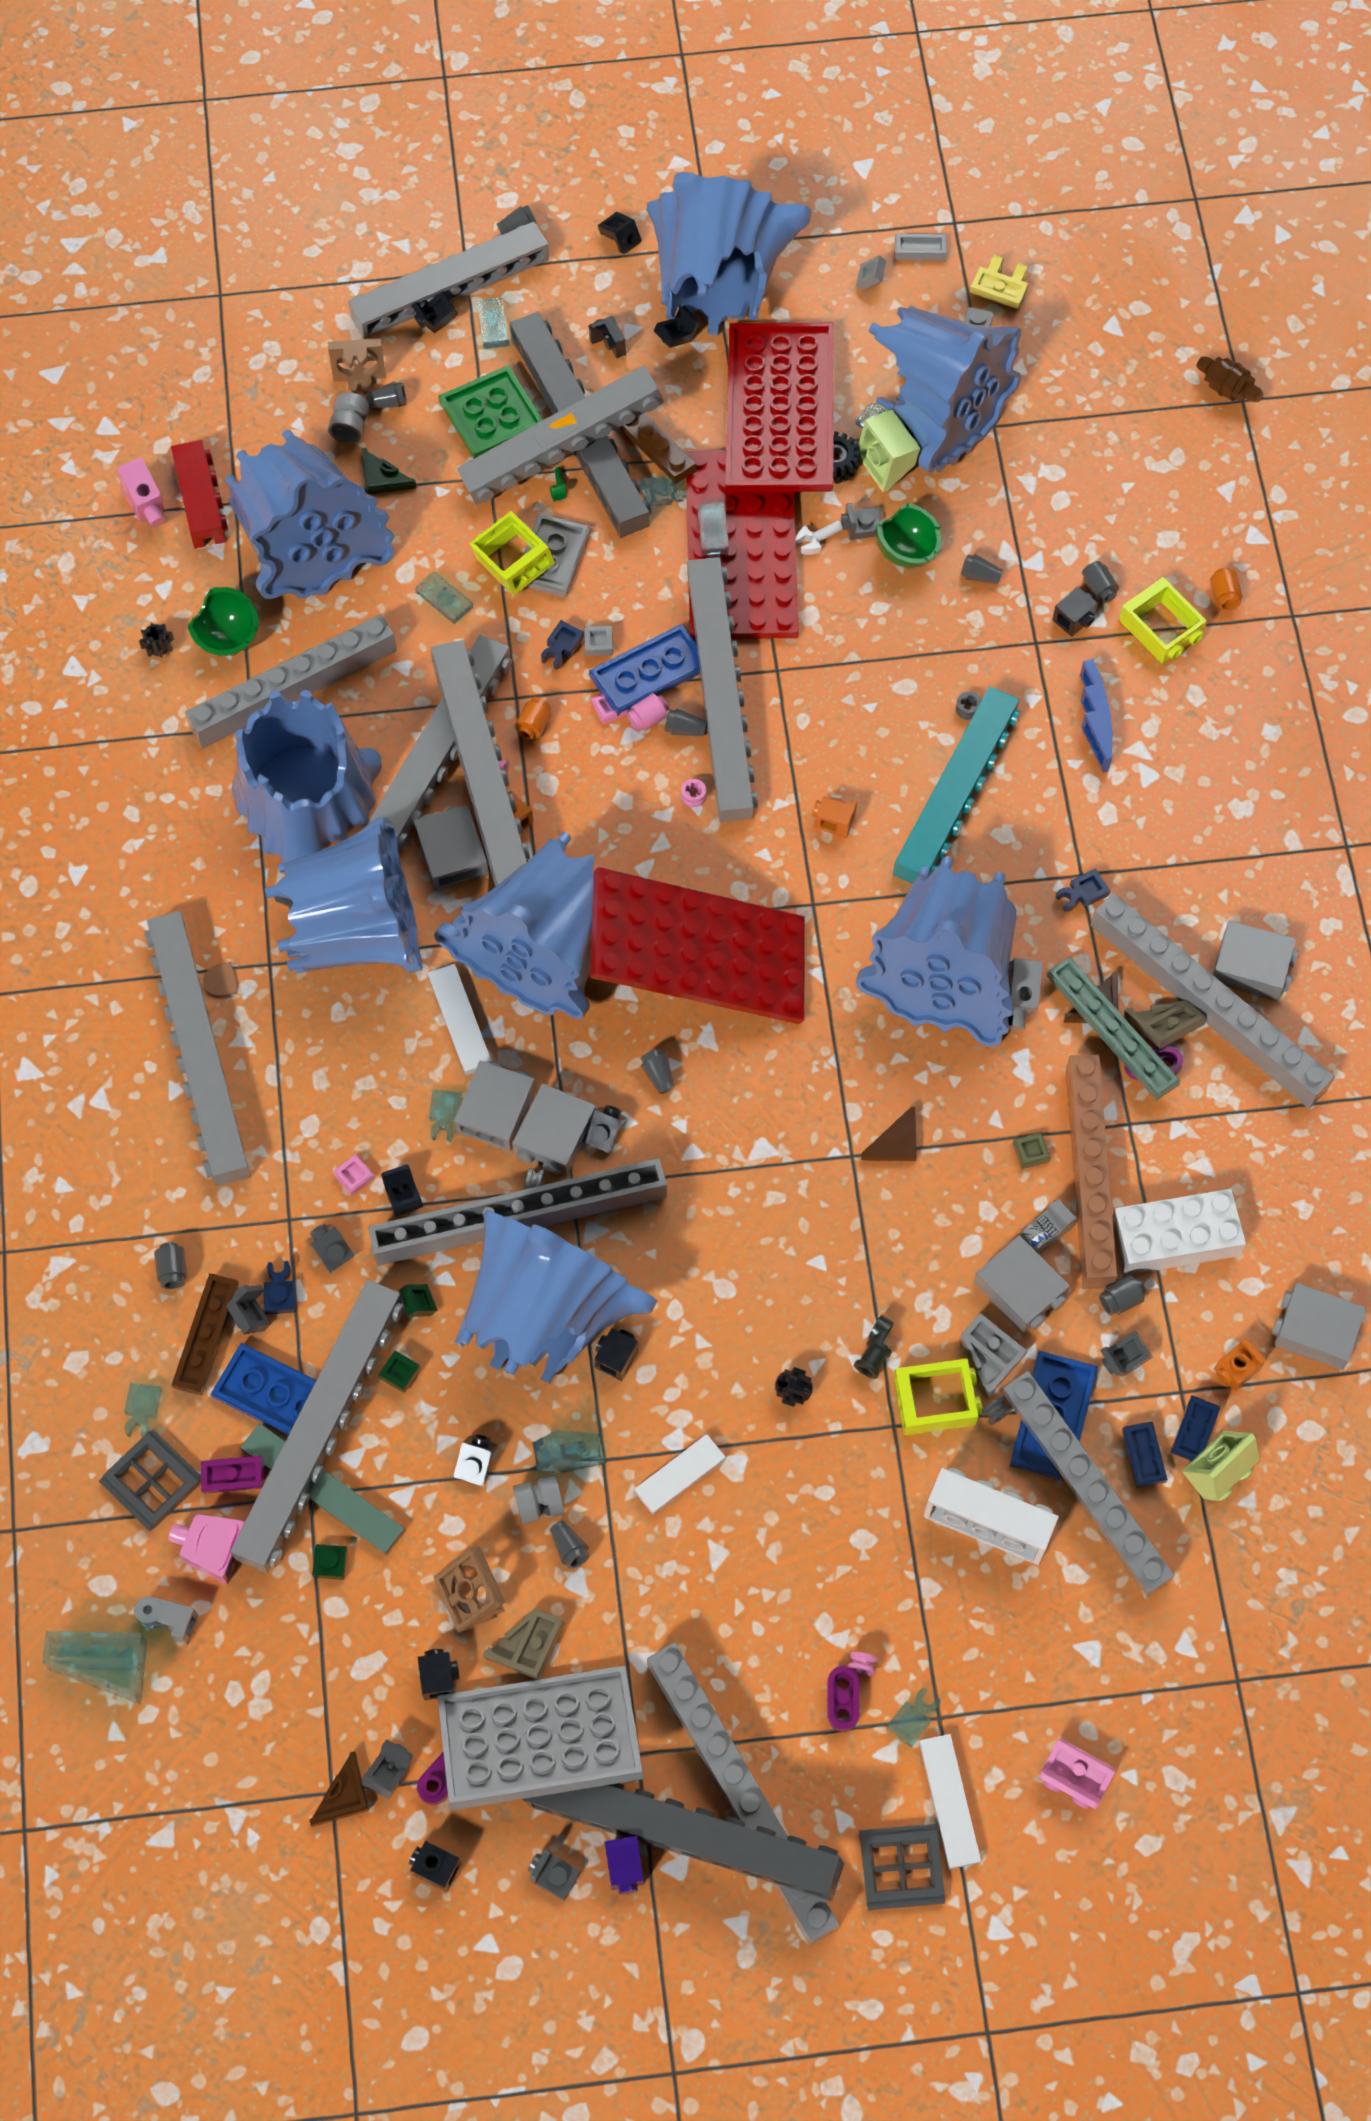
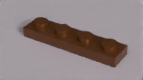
M645 413L636 417L631 423L618 427L675 484L697 471L696 463Z
M209 1273L171 1384L174 1389L203 1395L230 1314L226 1305L234 1297L233 1294L239 1287L238 1280Z

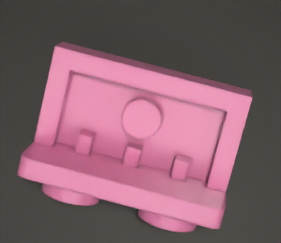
M1059 1737L1039 1778L1044 1780L1043 1784L1050 1790L1058 1793L1062 1790L1071 1795L1072 1801L1085 1809H1089V1807L1097 1809L1116 1769Z

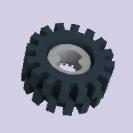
M834 431L833 455L836 453L840 457L839 460H833V479H836V483H841V478L844 481L849 480V475L853 477L855 470L858 469L859 446L857 443L854 444L852 437L847 440V434L843 433L842 437L838 436L839 432Z

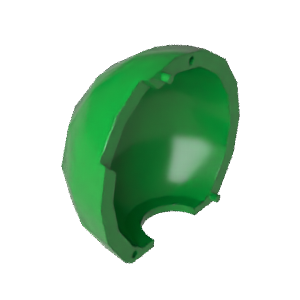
M906 503L888 520L883 519L877 524L875 529L876 541L884 557L894 565L908 569L920 567L933 560L941 551V527L935 517L924 508Z
M230 587L211 588L204 598V603L199 613L189 623L188 631L193 641L207 653L220 657L234 656L247 649L255 638L259 627L258 613L251 599L243 592Z

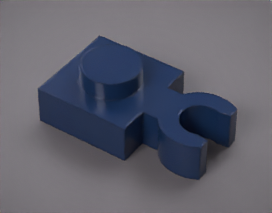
M560 620L547 639V646L549 648L542 652L541 662L545 664L548 658H556L553 666L554 669H559L562 665V656L566 655L571 658L585 637L584 631Z
M1094 869L1071 880V888H1061L1057 891L1055 898L1057 900L1063 897L1068 898L1070 902L1064 904L1063 910L1064 912H1069L1074 909L1077 902H1081L1085 908L1108 897L1110 890L1098 871Z
M284 1261V1270L280 1273L274 1272L273 1263L268 1262L267 1272L272 1282H264L265 1314L296 1313L294 1280L286 1281L291 1274L289 1262Z

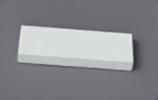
M706 1434L636 1487L634 1492L652 1515H655L723 1463L726 1457Z

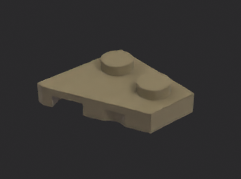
M1187 1000L1172 1002L1171 1004L1150 1005V1010L1134 1012L1133 1008L1124 1010V1018L1159 1049L1205 1025V1015Z
M534 1609L523 1618L521 1624L512 1627L505 1633L506 1637L492 1649L490 1647L486 1649L483 1656L487 1660L538 1680L545 1669L565 1622L563 1619Z

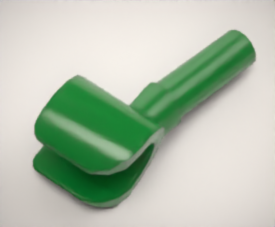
M560 467L555 468L556 485L549 487L554 502L567 498L566 486L562 481Z

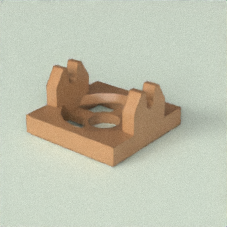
M380 338L328 342L334 382L348 381V389L352 393L357 394L358 388L362 387L364 395H366L372 388V379L386 378ZM377 361L373 367L363 368L366 362ZM338 363H346L349 368L354 366V369H343Z
M480 1546L472 1547L434 1576L458 1633L466 1632L477 1623L497 1617L496 1614L505 1611L502 1605L505 1603V1600ZM474 1568L477 1570L478 1575L473 1579L465 1574V1572ZM465 1581L471 1587V1596L468 1599L462 1593V1585ZM483 1585L486 1590V1599L481 1608L476 1597L478 1588ZM459 1602L467 1603L471 1613L462 1609Z

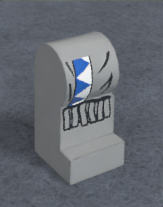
M1057 1199L1019 1235L1040 1254L1073 1228L1076 1217Z
M151 1596L141 1598L134 1608L135 1617L147 1629L160 1627L172 1631L171 1636L175 1641L188 1645L198 1618L194 1608Z

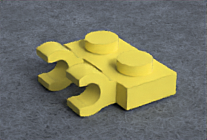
M994 254L988 269L980 266L971 285L970 293L1019 309L1028 290L1029 283L1024 282L1028 266L1018 263L1013 276H1006L1001 274L1003 268L1001 264L1004 258Z

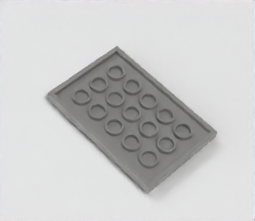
M626 1666L438 1696L450 1811L644 1779Z

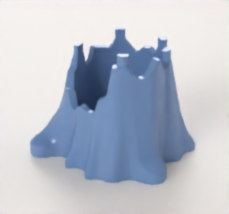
M688 172L677 173L673 179L672 188L674 192L661 193L657 200L647 203L646 209L653 222L658 241L662 287L661 303L666 305L665 317L667 319H675L677 308L686 306L692 313L698 311L709 323L708 334L717 335L719 325L727 318H745L749 306V319L757 320L758 311L776 259L795 236L810 223L811 209L803 204L775 203L771 200V192L757 191L752 188L751 182L747 180H735L726 176L707 178Z
M909 306L908 309L899 307L897 315L902 320L899 324L882 327L872 323L869 328V333L875 335L874 339L895 354L896 365L900 368L897 374L906 378L905 384L900 387L897 403L884 397H877L876 403L885 407L888 411L893 410L897 417L913 433L921 451L918 463L920 468L930 473L935 470L941 472L947 464L954 466L962 453L969 454L974 445L979 441L981 442L999 421L1005 401L1015 392L1021 380V374L1013 370V365L1019 354L1018 342L1022 329L1018 327L974 325L919 310L913 306Z
M285 430L282 436L286 443L282 446L269 444L263 447L257 456H249L245 450L237 453L236 457L240 461L241 481L236 480L233 475L226 477L225 482L230 487L232 497L228 501L241 522L262 565L261 572L256 580V588L264 598L272 599L288 593L294 594L298 598H307L315 594L326 595L330 586L335 581L340 579L350 580L352 572L358 564L371 563L376 566H382L393 558L395 550L392 541L395 535L385 527L389 520L388 514L376 507L378 501L374 496L365 493V489L362 486L350 481L317 446L308 444L305 440L295 436L291 430Z
M303 690L300 693L301 699L297 702H292L282 697L278 691H272L269 694L270 700L266 706L249 716L246 729H238L235 733L237 771L232 784V793L235 798L236 809L239 814L247 817L248 832L260 834L264 838L262 844L263 852L279 855L282 863L322 850L329 842L341 843L347 839V832L351 827L367 825L369 822V812L376 802V795L372 789V784L382 768L381 757L376 750L372 748L359 749L333 704L330 702L325 706L313 698L308 690Z
M387 817L377 818L363 830L341 843L289 862L278 864V871L285 872L286 875L276 885L265 887V893L267 898L279 896L293 901V905L288 912V918L296 932L288 939L277 941L279 951H287L288 958L302 956L298 959L287 961L289 971L296 970V973L333 967L377 963L400 965L408 973L423 970L414 907L408 893L406 876L399 860L396 832L393 823L389 822Z
M562 832L557 840L550 839L527 863L521 865L498 886L481 898L465 905L461 909L462 915L456 917L453 924H441L434 933V937L443 948L450 952L455 960L470 967L477 978L491 981L502 994L511 995L524 1006L545 1015H553L556 1010H559L573 1018L582 1019L590 1007L585 997L584 987L590 972L594 875L592 871L595 856L592 854L581 858L566 856L564 853L566 845L571 840V836Z
M943 857L940 866L929 877L930 868L925 866L920 868L918 876L910 887L896 915L885 927L873 935L872 943L874 950L869 957L873 964L859 971L856 986L861 992L880 999L892 1014L906 1019L913 1026L929 1023L937 1026L943 1032H948L953 1027H960L967 1030L978 1043L985 1046H997L1001 1043L1003 1034L1009 1031L1010 1026L1007 1017L1011 1016L1014 1010L1010 995L1008 971L1017 910L1014 904L1007 899V893L1003 885L1006 876L1003 873L996 872L993 881L982 884L978 881L975 874L971 872L953 873L951 870L953 859Z
M486 1210L484 1214L485 1241L482 1263L473 1295L460 1327V1332L454 1343L461 1347L464 1344L468 1345L473 1335L477 1336L476 1345L481 1349L492 1343L495 1355L489 1365L500 1370L504 1361L508 1358L509 1360L503 1371L513 1376L519 1365L526 1367L530 1363L536 1366L544 1355L549 1354L546 1369L541 1380L551 1384L555 1374L567 1363L573 1362L577 1355L603 1329L628 1315L650 1314L657 1303V1299L626 1282L627 1278L614 1272L609 1264L599 1260L589 1252L570 1244L546 1228L535 1224L532 1227H528L512 1218Z

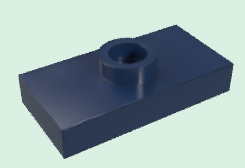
M1191 1395L1169 1453L1192 1462L1206 1448L1221 1406Z
M1153 1421L1123 1427L1122 1434L1136 1488L1166 1483L1168 1479Z

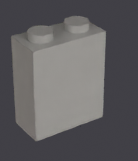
M468 805L462 807L454 806L445 812L426 814L414 820L416 835L435 891L489 875L487 860Z
M1229 920L1224 931L1213 976L1225 986L1278 1000L1282 991H1288L1292 975L1287 974L1289 966L1294 967L1298 955V950L1293 949L1296 939Z
M480 1060L454 1120L456 1132L511 1151L512 1142L521 1127L535 1093V1079L524 1071L516 1070L514 1072L505 1069L500 1063L494 1061L487 1063Z
M542 1083L512 1142L514 1154L525 1163L531 1164L534 1162L542 1165L543 1169L551 1174L558 1175L561 1173L567 1176L584 1143L582 1141L596 1105Z
M1020 1235L976 1273L974 1279L976 1286L1023 1333L1031 1327L1034 1330L1037 1329L1046 1320L1045 1314L1052 1308L1056 1311L1062 1307L1068 1300L1066 1295L1070 1287Z
M1296 1282L1292 1291L1286 1290L1280 1307L1285 1308L1283 1318L1277 1317L1272 1330V1334L1277 1335L1274 1346L1343 1371L1350 1360L1366 1307Z

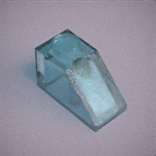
M556 1430L532 1442L538 1472L564 1473L607 1463L602 1437L598 1433Z

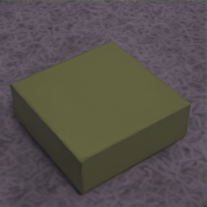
M1042 1132L1013 1140V1146L1021 1169L1050 1162L1051 1158Z

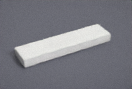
M452 964L428 972V978L466 1076L475 1073L480 1060L488 1063L491 1061L456 966Z
M951 1734L919 1740L949 1870L981 1863Z

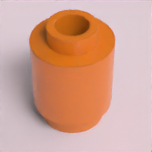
M1229 568L1216 570L1210 578L1216 604L1219 605L1221 610L1237 608L1241 604L1242 598L1237 572Z
M534 697L525 704L515 723V728L522 738L532 740L538 739L541 736L551 716V706L548 702Z

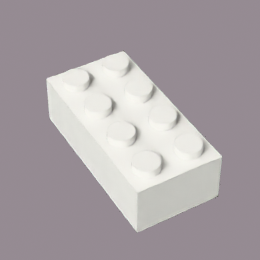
M1232 1189L1115 1208L1112 1215L1113 1233L1124 1276L1238 1257L1246 1245Z
M941 1468L928 1499L924 1518L1039 1565L1059 1517L1053 1514L1052 1509L1041 1504L1033 1506L1023 1502V1497L1012 1492L1004 1494L994 1490V1485L989 1482L970 1480L966 1478L965 1473L958 1469L949 1468L946 1470Z

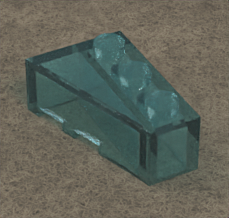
M46 1631L42 1663L52 1672L141 1704L147 1641L141 1633Z

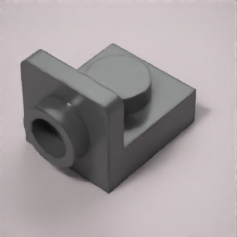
M847 503L845 514H841L843 530H848L849 540L876 537L875 529L880 522L877 508L853 511L852 503Z
M547 1849L544 1850L542 1855L537 1853L528 1868V1871L531 1872L529 1878L533 1884L565 1901L580 1874V1870L552 1855V1852Z

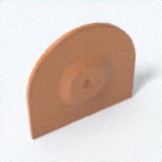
M231 962L213 966L205 973L203 985L208 993L214 996L238 993Z

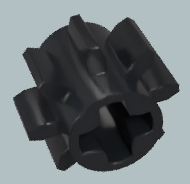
M151 623L145 630L141 629L143 639H140L139 643L141 649H146L148 657L154 655L162 658L168 651L173 650L170 643L174 641L173 633L167 632L165 624L160 626Z
M793 1367L792 1371L785 1369L777 1377L775 1382L776 1395L783 1398V1404L794 1407L796 1403L803 1405L810 1398L813 1384L811 1382L812 1379L805 1376V1370Z

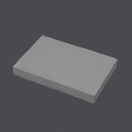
M539 513L532 531L549 547L555 564L526 587L567 597L590 533V526ZM528 545L526 546L523 556L531 550V548Z

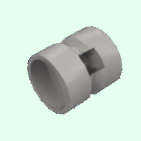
M351 392L340 393L335 399L334 413L330 418L328 433L334 439L343 443H356L362 438L369 403L361 395Z
M555 1475L538 1479L536 1485L525 1482L513 1486L522 1525L539 1521L541 1515L551 1518L565 1514Z

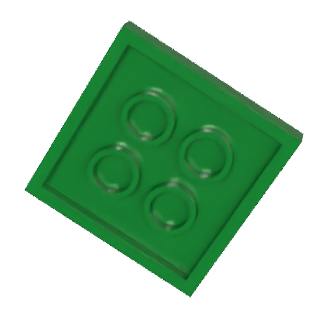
M509 365L438 396L440 405L473 459L543 421Z

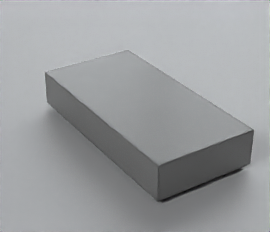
M895 234V260L946 261L947 234Z

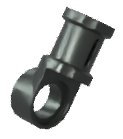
M880 1315L868 1336L867 1349L863 1356L854 1363V1367L860 1373L873 1379L878 1378V1370L884 1359L889 1358L892 1354V1351L883 1342L894 1322L883 1315Z

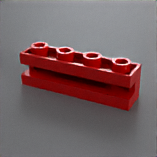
M202 440L171 446L194 549L205 547L203 539L214 537L215 544L225 543L224 532L229 531L226 516H220L219 509H224L220 493L215 494L214 488L219 486L215 471L210 472L209 466L214 465L210 449H204Z

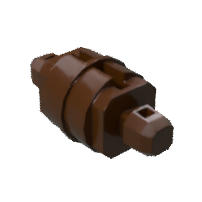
M1202 356L1197 362V368L1206 374L1204 380L1209 383L1211 389L1218 392V395L1225 396L1231 401L1238 400L1240 402L1246 398L1254 403H1258L1263 397V391L1254 385L1255 378L1251 376L1249 370L1242 367L1241 363H1235L1229 358L1222 359L1221 357H1217L1214 361L1206 356Z

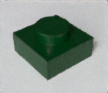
M406 1284L399 1289L408 1317L431 1316L438 1311L428 1284Z
M394 1350L379 1372L378 1377L405 1393L420 1371L421 1366Z
M316 1544L312 1571L313 1578L344 1580L348 1553L347 1546Z

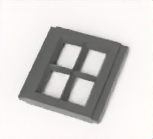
M152 1429L103 1475L99 1482L150 1532L200 1485L201 1475ZM147 1449L163 1463L152 1476L136 1461ZM131 1465L147 1480L135 1492L119 1478ZM168 1468L184 1483L172 1495L156 1481ZM150 1485L167 1499L155 1512L139 1497Z
M936 1824L859 1830L867 1911L945 1904ZM927 1843L929 1861L905 1863L903 1845ZM897 1847L898 1864L874 1866L872 1848ZM930 1868L932 1886L907 1888L906 1870ZM899 1871L901 1889L877 1891L876 1872Z

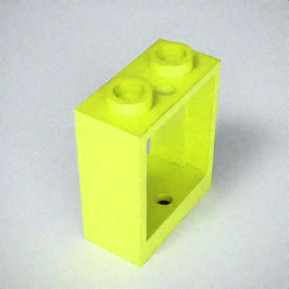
M512 511L497 520L495 524L469 543L476 559L513 596L555 564L549 547ZM518 535L531 550L503 571L489 556Z
M1164 577L1122 606L1119 621L1161 664H1164L1170 658L1172 660L1178 658L1188 645L1197 644L1205 635L1204 629L1207 620ZM1161 602L1188 629L1168 645L1140 619L1141 616Z
M968 1358L895 1368L893 1378L904 1435L976 1425L978 1415H982V1404L980 1397H975L973 1386L977 1385L975 1369L969 1368ZM960 1373L967 1411L917 1418L910 1380Z

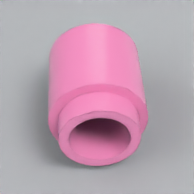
M652 693L633 705L631 711L627 712L626 715L637 732L642 729L646 731L668 717L666 711L669 710V706L661 695L657 697Z

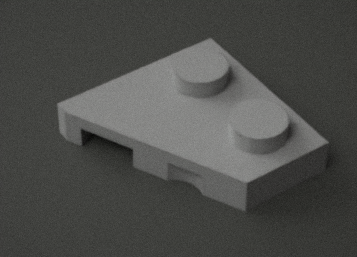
M981 1313L960 1337L983 1389L989 1397L1027 1354L1026 1349Z

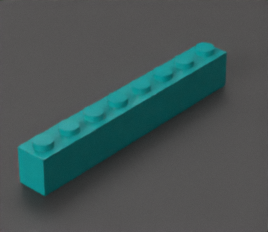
M991 686L988 687L895 861L894 876L913 884L921 867L930 868L929 877L939 867L937 863L940 857L947 856L951 847L949 842L951 836H957L962 827L963 821L960 820L964 813L969 814L975 801L972 796L975 791L980 792L986 781L984 774L987 768L993 769L998 758V754H995L998 747L1004 748L1010 734L1007 732L1010 725L1015 726L1020 717L1021 711L1017 710L1019 698Z

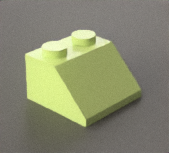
M893 410L865 420L858 443L859 460L882 492H886L915 466L920 447L917 440L905 428L904 422L897 417Z
M1223 1431L1182 1472L1203 1499L1223 1500L1231 1494L1232 1487L1239 1480L1247 1478L1253 1472L1252 1467L1260 1460L1256 1437L1252 1433Z

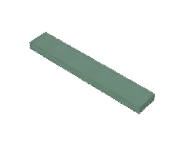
M1068 957L1047 972V978L1156 1101L1180 1085L1179 1078L1071 957Z
M259 1423L240 1448L249 1456L264 1457V1467L271 1471L285 1441ZM325 1470L317 1484L313 1482L308 1492L310 1494L309 1500L385 1555L389 1553L405 1532L401 1525Z

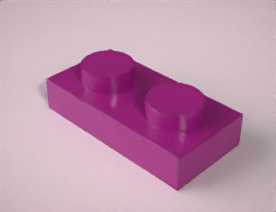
M262 1456L201 1461V1492L204 1494L262 1489L265 1483L264 1457Z

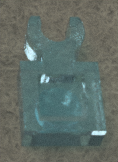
M665 477L643 478L639 484L650 506L672 505L674 501L683 502L687 497V491L678 490L682 485V481L675 484L673 481L667 483Z
M432 1090L429 1119L430 1121H437L431 1127L432 1140H436L437 1133L440 1130L447 1131V1141H452L454 1134L450 1123H454L461 1106L462 1092Z
M130 1383L124 1410L126 1415L132 1416L125 1424L127 1436L131 1437L132 1430L136 1426H142V1437L150 1432L147 1418L156 1419L162 1393L160 1386Z
M925 1687L917 1693L915 1706L913 1707L906 1701L887 1725L889 1731L911 1748L931 1724V1720L925 1715L936 1711L940 1704L939 1698L931 1705L923 1702L922 1697L927 1692Z

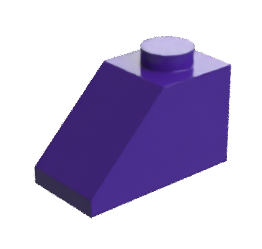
M637 1836L604 1841L612 1891L619 1890V1894L637 1892L638 1886L644 1885Z

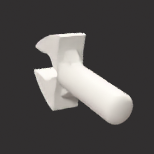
M835 521L816 532L809 531L805 525L796 536V546L804 541L810 543L801 547L800 554L813 555L821 553L820 541L843 529L842 523Z

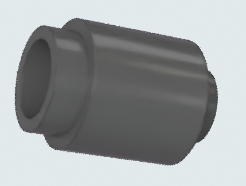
M1096 561L1083 569V581L1096 602L1108 603L1117 596L1119 586L1106 565Z
M174 1242L161 1244L160 1248L154 1252L157 1281L161 1282V1287L164 1289H175L184 1286L185 1279L187 1278L184 1248Z
M1129 1275L1104 1288V1292L1099 1294V1299L1107 1314L1110 1316L1115 1313L1120 1315L1144 1302L1146 1289L1139 1278L1134 1279Z

